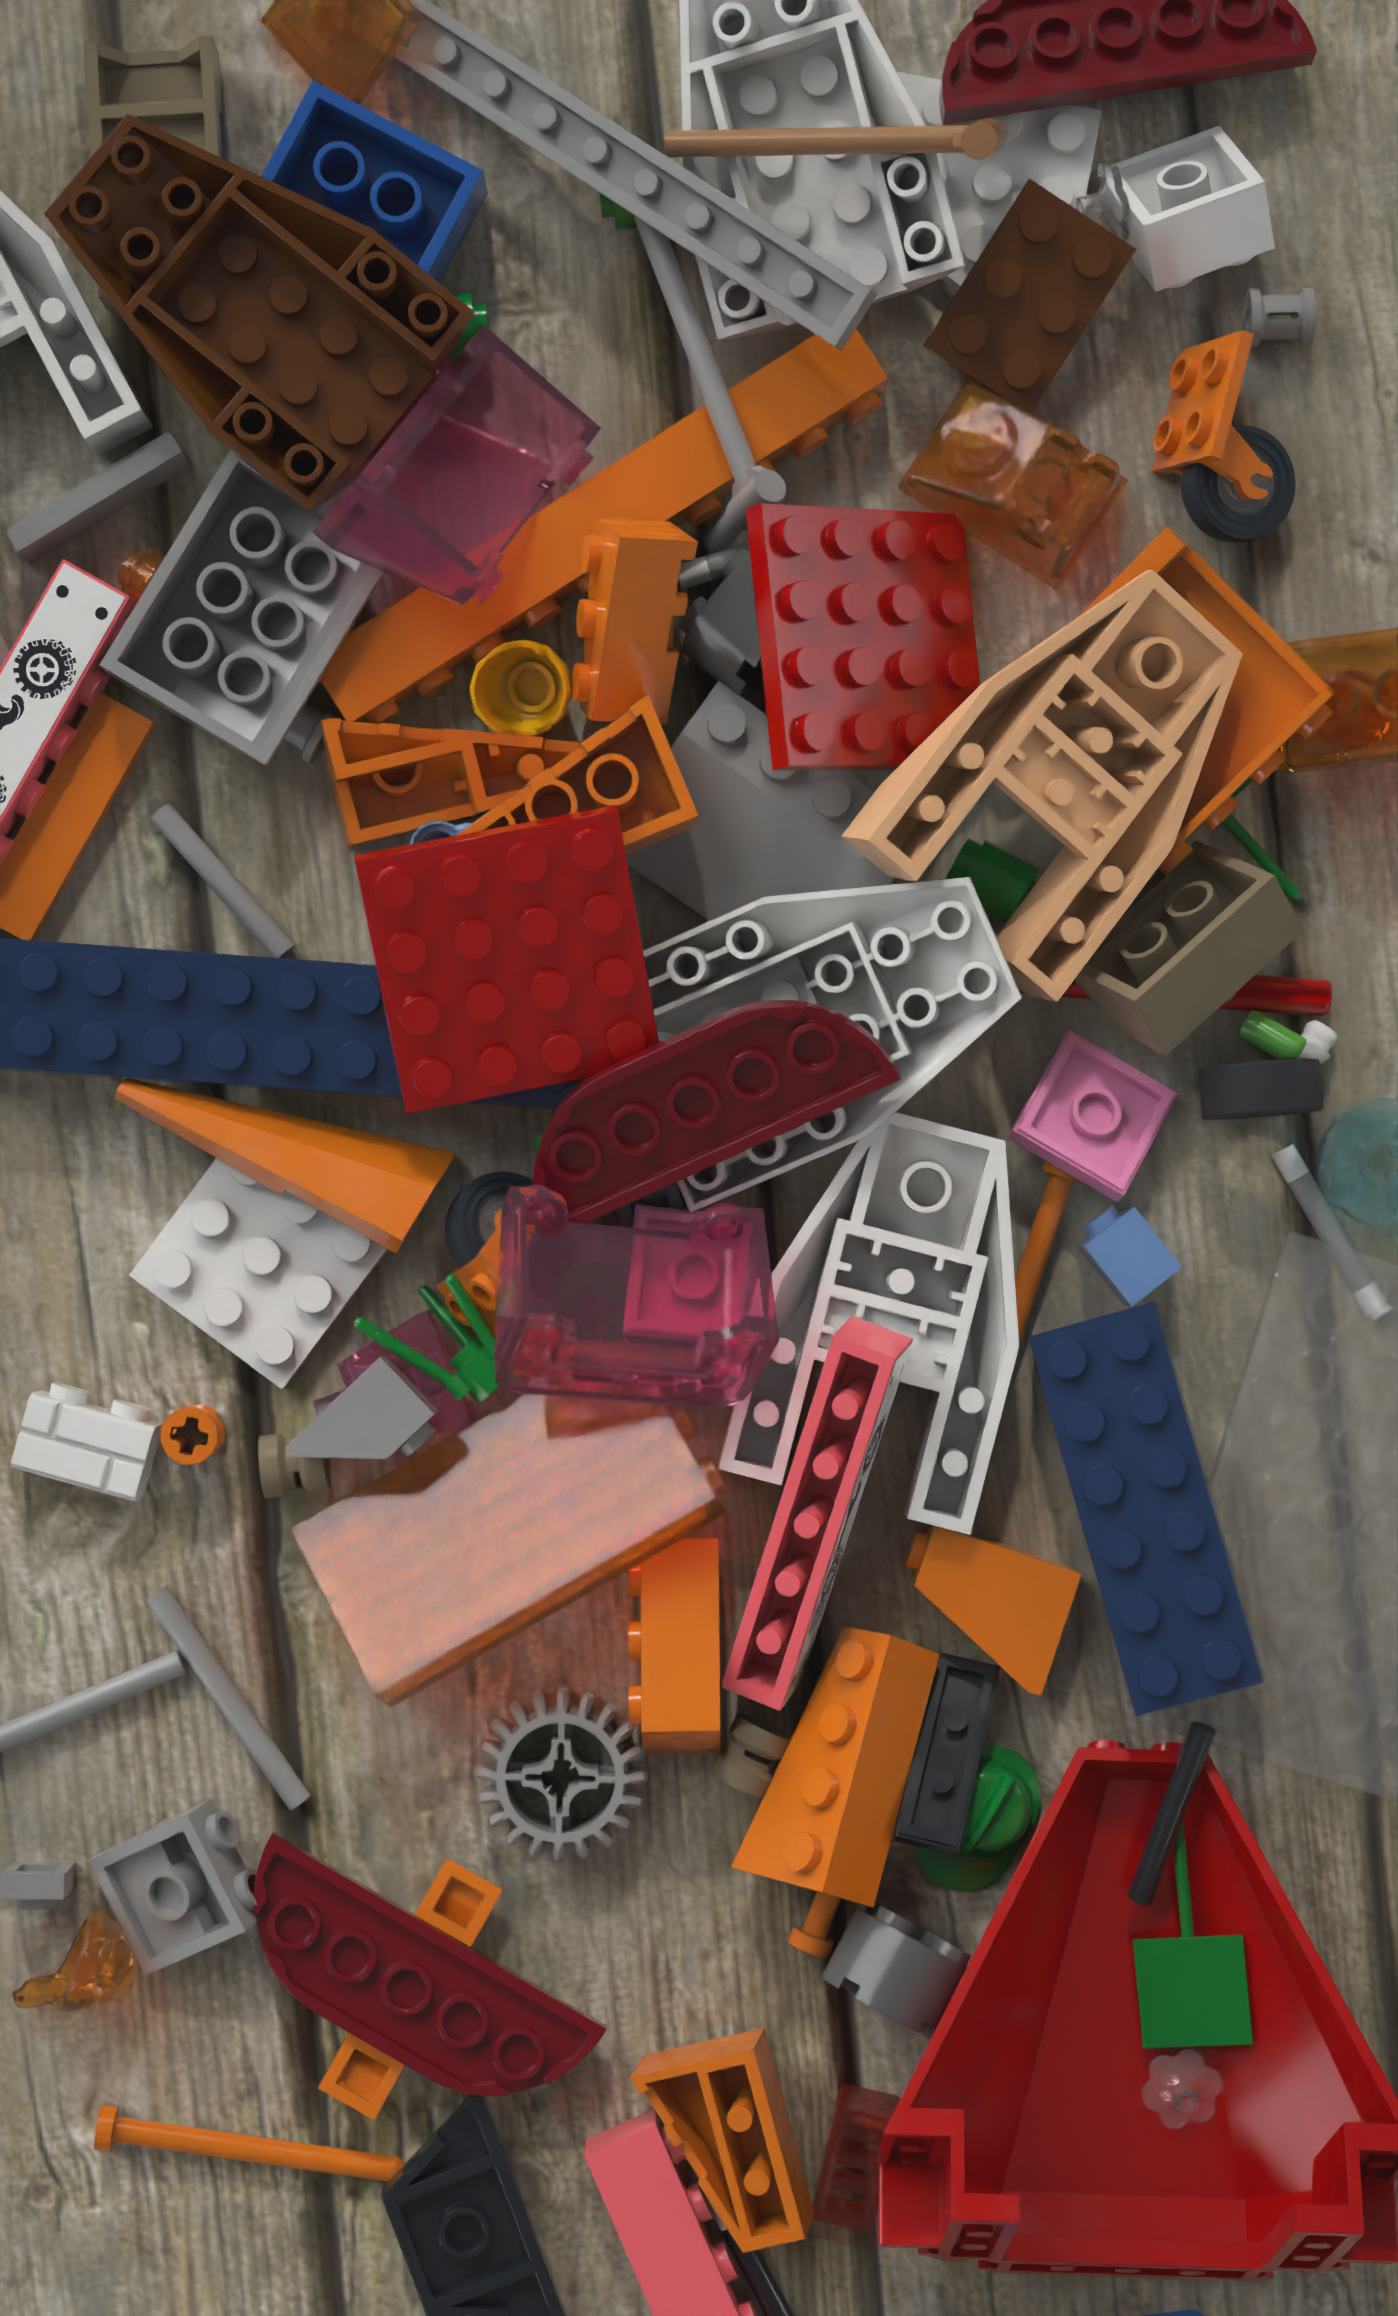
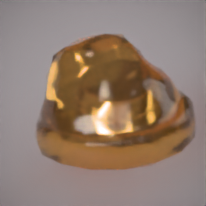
M93 1907L83 1921L58 1971L51 1975L39 1976L24 1981L23 1985L12 1993L15 2005L19 2008L30 2009L49 2004L62 2013L72 2014L81 2010H92L108 2002L128 1996L135 1985L139 1965L124 1936L122 1927L110 1917L107 1910Z

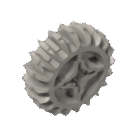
M567 1685L559 1686L557 1705L553 1706L548 1705L546 1693L542 1688L535 1689L532 1693L535 1711L531 1713L523 1702L519 1699H514L510 1702L509 1709L517 1723L513 1725L505 1718L496 1716L492 1720L490 1727L503 1741L482 1739L478 1748L485 1756L495 1759V1762L477 1764L474 1770L476 1778L494 1781V1785L487 1786L478 1792V1802L480 1804H490L499 1801L501 1804L489 1815L488 1823L491 1827L500 1826L508 1819L514 1823L505 1838V1842L510 1846L515 1845L524 1832L532 1836L528 1847V1855L533 1858H537L540 1854L543 1841L554 1843L552 1856L555 1862L564 1861L567 1842L575 1843L576 1852L581 1859L588 1858L591 1852L588 1836L592 1834L601 1846L609 1848L613 1845L614 1838L606 1824L610 1822L617 1828L628 1831L632 1825V1819L620 1806L641 1808L644 1802V1796L641 1793L627 1787V1784H642L648 1780L647 1769L628 1766L629 1762L638 1760L645 1755L643 1743H632L625 1746L622 1744V1741L633 1733L635 1725H629V1720L621 1722L615 1728L608 1724L614 1718L617 1711V1705L612 1701L604 1705L599 1715L591 1712L590 1709L594 1702L595 1692L589 1689L583 1693L580 1707L569 1705L570 1688ZM553 1724L551 1748L546 1754L541 1757L526 1758L525 1762H509L513 1749L523 1737L539 1727ZM572 1725L584 1728L595 1735L606 1747L613 1765L600 1764V1760L588 1759L579 1754L574 1746ZM560 1743L564 1744V1760L570 1762L569 1770L576 1767L579 1775L570 1776L568 1786L564 1790L563 1803L559 1802V1787L553 1785L554 1777L547 1779L544 1771L547 1772L553 1769L555 1760L558 1759L560 1752ZM511 1782H522V1787H530L542 1792L549 1803L550 1821L534 1815L525 1808L515 1795ZM598 1784L614 1785L609 1797L598 1810L583 1819L570 1822L571 1800L576 1794L582 1790L598 1789Z

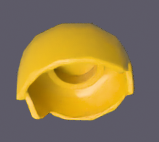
M529 640L507 642L495 647L476 664L469 686L474 713L492 732L502 734L538 736L550 731L552 726L557 725L566 715L572 697L568 665L549 646Z

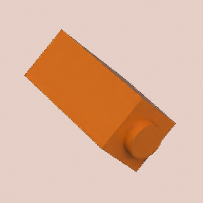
M930 1524L926 1533L916 1530L910 1542L904 1563L905 1567L913 1569L910 1579L913 1585L1028 1693L1041 1697L1082 1574L1074 1567L973 1533L968 1535Z

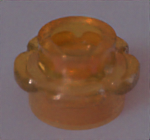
M152 546L146 552L134 551L124 559L119 568L118 583L121 585V592L130 596L136 604L164 560V554L160 548Z

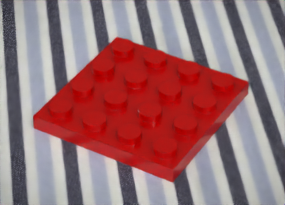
M760 503L747 508L746 519L772 770H896L980 686L963 514Z
M615 805L354 855L406 1114L588 1078L616 1062L659 1043L619 813Z

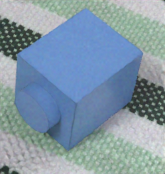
M1114 1205L1107 1207L1083 1227V1230L1089 1237L1077 1246L1121 1303L1128 1307H1133L1182 1268L1135 1206L1126 1207L1121 1212H1118Z

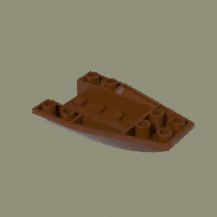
M126 114L44 213L48 221L206 430L309 514H312L359 475L436 381L474 317L472 309L373 229L129 114Z

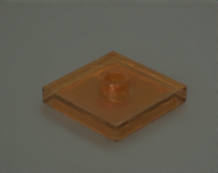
M274 0L261 19V22L313 81L360 105L424 16L409 0Z

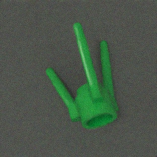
M449 1274L445 1282L477 1336L474 1339L449 1312L446 1305L428 1285H422L418 1290L419 1295L428 1304L432 1312L463 1348L449 1361V1364L457 1371L454 1375L362 1317L355 1319L354 1326L357 1330L443 1385L458 1402L469 1393L478 1404H481L517 1370L506 1359L510 1353L495 1338L473 1300L454 1274Z

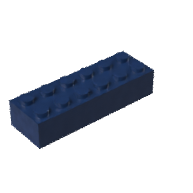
M1153 1301L1029 1336L1034 1360L1135 1715L1139 1716L1264 1683L1265 1675L1158 1305Z

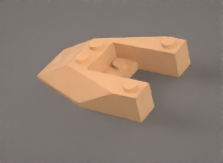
M1146 570L983 682L880 784L841 837L888 877L917 882L991 782H993L1064 845L996 936L1017 987L1026 995L1058 1002L1172 850L1243 653L1153 570Z

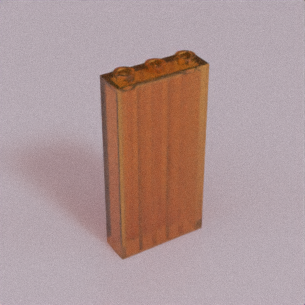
M626 1336L618 1339L290 1529L376 1698L389 1707L395 1706L727 1513L717 1495L726 1490L727 1486L709 1455L697 1460L687 1440L697 1435L678 1401L670 1406H667L657 1387L667 1380L649 1348L637 1353Z

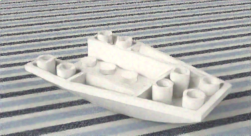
M679 0L682 130L926 126L859 0ZM937 153L683 157V167L874 291L877 296L872 303L912 292L966 267ZM695 255L717 340L721 341L772 332L801 325Z

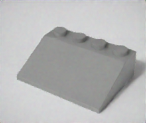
M230 450L112 643L100 666L114 679L167 711L261 764L268 766L401 546L396 541L329 501L325 502L312 514H309Z
M720 681L717 682L671 747L698 813L699 825L626 855L627 864L630 868L706 922L762 897L891 885L896 879L888 877L841 837L874 794V791L845 770L773 771L767 715Z

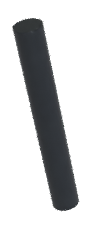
M1199 1721L1191 1722L1127 1893V1897L1137 1904L1149 1906L1153 1901L1216 1734V1730L1206 1723Z

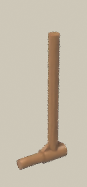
M984 118L970 125L667 130L664 135V151L667 157L966 153L969 157L980 160L997 153L1003 147L1004 142L1008 138V128L1001 120Z

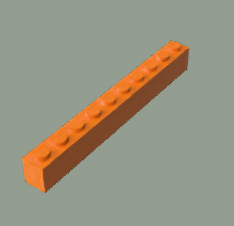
M855 329L842 351L816 334L812 335L728 389V393L756 465L776 472L773 465L794 452L796 457L800 459L821 447L829 439L826 431L847 418L850 424L853 425L867 418L883 404L880 396L885 394L888 376L858 330ZM706 405L695 410L349 632L320 679L345 720L374 724L393 722L402 713L398 706L417 693H420L423 699L435 695L455 680L452 671L472 658L477 664L495 647L507 643L505 637L527 624L530 630L546 624L562 611L559 602L579 589L584 596H587L590 574L583 573L581 551L585 534H593L594 517L670 521L677 527L687 521L690 527H695L715 515L723 507L719 500L732 492L735 480Z

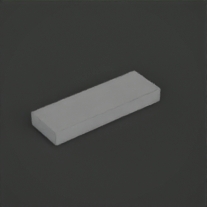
M165 432L8 528L6 534L17 552L31 564L187 469L191 464L172 434Z

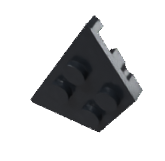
M469 2094L381 2191V2199L426 2316H567L485 2096Z

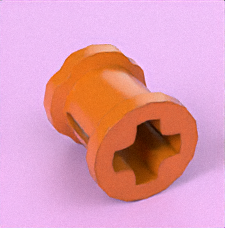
M190 1405L174 1411L164 1421L161 1428L160 1442L164 1452L173 1461L182 1465H195L207 1460L212 1454L222 1449L226 1440L225 1423L220 1419L215 1409L206 1405ZM196 1418L199 1420L198 1430L208 1433V1441L198 1444L193 1450H190L189 1439L180 1435V1427L192 1424Z

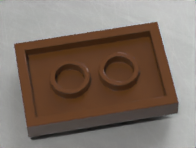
M1029 178L927 338L923 348L1022 413L1030 416L1136 251V248Z

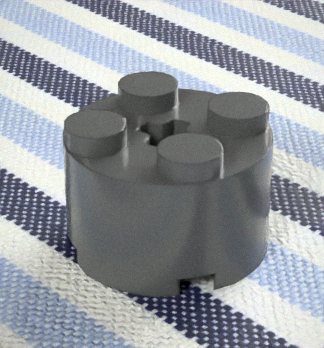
M741 548L733 554L721 570L719 578L723 583L716 589L708 601L703 597L696 599L687 608L685 616L681 617L677 627L686 634L682 644V653L714 680L720 681L747 701L751 699L747 686L753 682L763 690L764 683L750 552L745 548Z
M877 1902L874 1903V1907L866 1906L865 1910L857 1907L821 1978L838 1989L842 1986L856 1994L855 1999L917 2033L921 2031L931 2039L967 1968L966 1965L971 1955L928 1930H925L920 1941L910 1936L915 1924Z

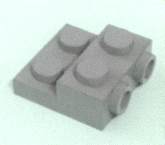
M212 1798L172 1816L150 1830L104 1850L88 1860L145 1976L244 1933L258 1922L254 1914V1905H258L254 1898V1883L257 1870L252 1868L246 1869L235 1847L239 1842L237 1824L228 1812L217 1810Z

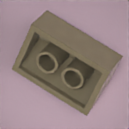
M1197 840L1190 845L1194 850L1167 876L1160 872L1142 888L1074 979V982L1127 1036L1164 1056H1167L1176 1046L1186 1041L1198 1026L1220 1006L1231 1000L1243 985L1265 965L1276 959L1282 950L1303 932L1275 875Z

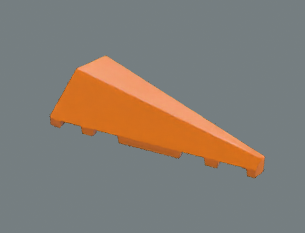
M329 718L320 722L331 786L347 849L413 833L418 827L430 821L440 820L452 823L484 815L498 804L501 805L528 785L530 780L545 769L553 767L580 747L582 743L544 739L543 737L446 728L440 730L407 727L391 723L374 724L342 721L336 718Z
M126 1078L120 1084L115 1095L116 1100L282 1196L285 1190L289 1191L397 1254L456 1154L448 1150L131 1078Z

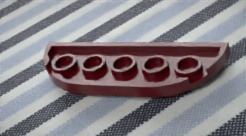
M988 0L974 11L973 19L961 31L956 41L952 42L948 51L939 94L942 125L1307 66L1312 65L1317 49L1306 23L1288 0Z
M794 1000L762 1001L734 1008L598 1071L580 1083L565 1097L547 1123L540 1140L533 1172L535 1211L546 1241L553 1239L901 1080L900 1071L883 1045L857 1022L829 1008Z
M273 1832L263 1850L254 1883V1898L258 1904L254 1905V1914L258 1920V1933L265 1951L264 1955L279 1981L298 2001L319 2016L446 2088L477 2096L494 2097L508 2096V2093L528 2090L559 2079L585 2059L606 2032L607 2025L476 1949L469 1947L418 1918L407 1909Z

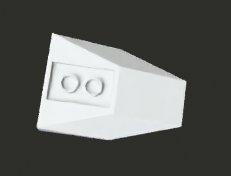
M970 877L762 897L643 951L659 1042L743 1005L770 1000H794L829 1008L857 1022L883 1045L901 1074V1080L678 1181L677 1183L690 1213L868 1137L1022 999Z

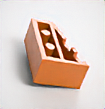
M594 517L593 534H585L583 538L581 565L583 573L590 574L588 599L579 600L576 628L578 637L585 638L583 663L574 664L571 686L573 701L580 702L579 708L591 721L614 722L629 711L632 705L648 694L660 724H667L679 656L678 649L673 647L675 616H685L688 603L687 593L678 592L681 561L695 560L698 541L670 521Z
M718 1538L641 1539V1558H629L628 1561L629 1597H641V1621H629L628 1627L629 1661L641 1660V1685L629 1686V1725H641L645 1755L719 1754Z
M765 2027L643 2055L629 2078L640 2095L644 2093L665 2125L664 2132L673 2146H679L699 2177L697 2183L742 2253L804 2240L814 2218L815 2211Z

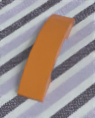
M447 1857L417 1908L415 1916L471 1947L503 1888ZM348 2032L318 2089L375 2120L405 2065Z

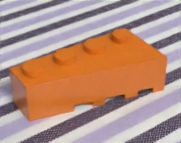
M647 694L632 705L629 711L606 728L598 730L583 741L581 746L550 769H545L530 780L527 786L501 805L495 806L457 835L615 805L619 813L625 852L628 855L698 826L699 816L653 704Z
M843 1627L731 1865L732 1868L874 1907L938 1664L939 1653L891 1635Z

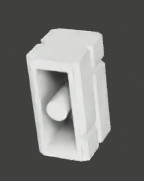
M52 1383L49 1392L42 1390L32 1392L27 1402L21 1431L11 1459V1468L134 1502L143 1498L163 1426L161 1423L148 1420L151 1409L122 1400H113L111 1410L87 1403L88 1391L60 1383Z

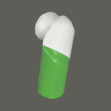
M1257 1010L1251 1011L1239 1031L1240 1038L1278 1060L1309 1058L1318 1059L1320 1064H1322L1331 1057L1328 1051L1337 1042L1336 1032L1319 1021L1313 1020L1308 1022L1302 1035H1299Z

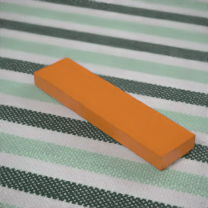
M101 692L92 708L88 707L76 728L77 734L61 762L57 763L45 783L46 788L30 817L23 822L13 840L15 842L0 867V928L22 940H36L155 729L156 724L153 721Z

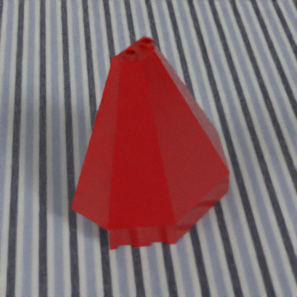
M1098 1740L1087 1744V1747H1078L883 2132L875 2163L879 2164L878 2245L888 2248H918V2255L952 2263L963 2260H978V2269L995 2273L1257 2281L1273 2279V2271L1293 2270L1302 2274H1313L1350 2269V2263H1379L1382 2265L1398 2263V2210L1396 2181H1398V2098L1209 1754L1183 1818L1194 1936L1243 1934L1253 2045L1143 2048L1133 1939L1181 1937L1173 1848L1151 1905L1137 1904L1127 1897V1893L1183 1743H1158L1149 1750L1126 1749L1125 1744L1120 1741Z

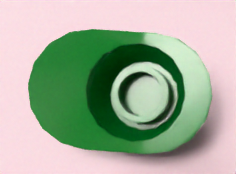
M983 1745L958 1856L914 1846V1854L922 1871L937 1885L954 1891L978 1890L995 1882L1010 1865L1035 1823L1041 1805L1040 1782L1031 1764L1019 1753L1000 1745Z

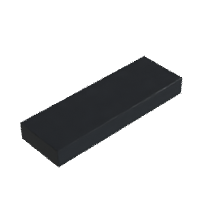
M938 1652L940 1656L914 1751L895 1832V1841L958 1856L1001 1667Z

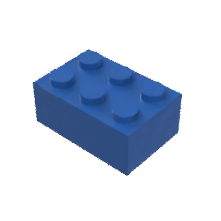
M313 80L261 177L373 229L438 283L441 282L488 195L483 170Z

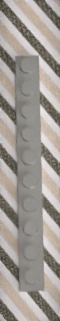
M338 0L330 13L332 17L840 351L843 350L876 298L877 294L864 284L429 1Z

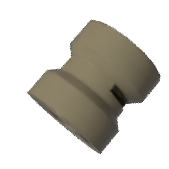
M280 1433L260 1435L258 1441L259 1472L265 1499L285 1497L290 1490L298 1488L305 1489L309 1494L330 1492V1458L293 1457L285 1448L293 1438L286 1439Z
M737 1713L729 1729L732 1738L727 1751L717 1755L710 1772L729 1786L763 1799L774 1776L775 1767L778 1761H781L791 1736L759 1719Z

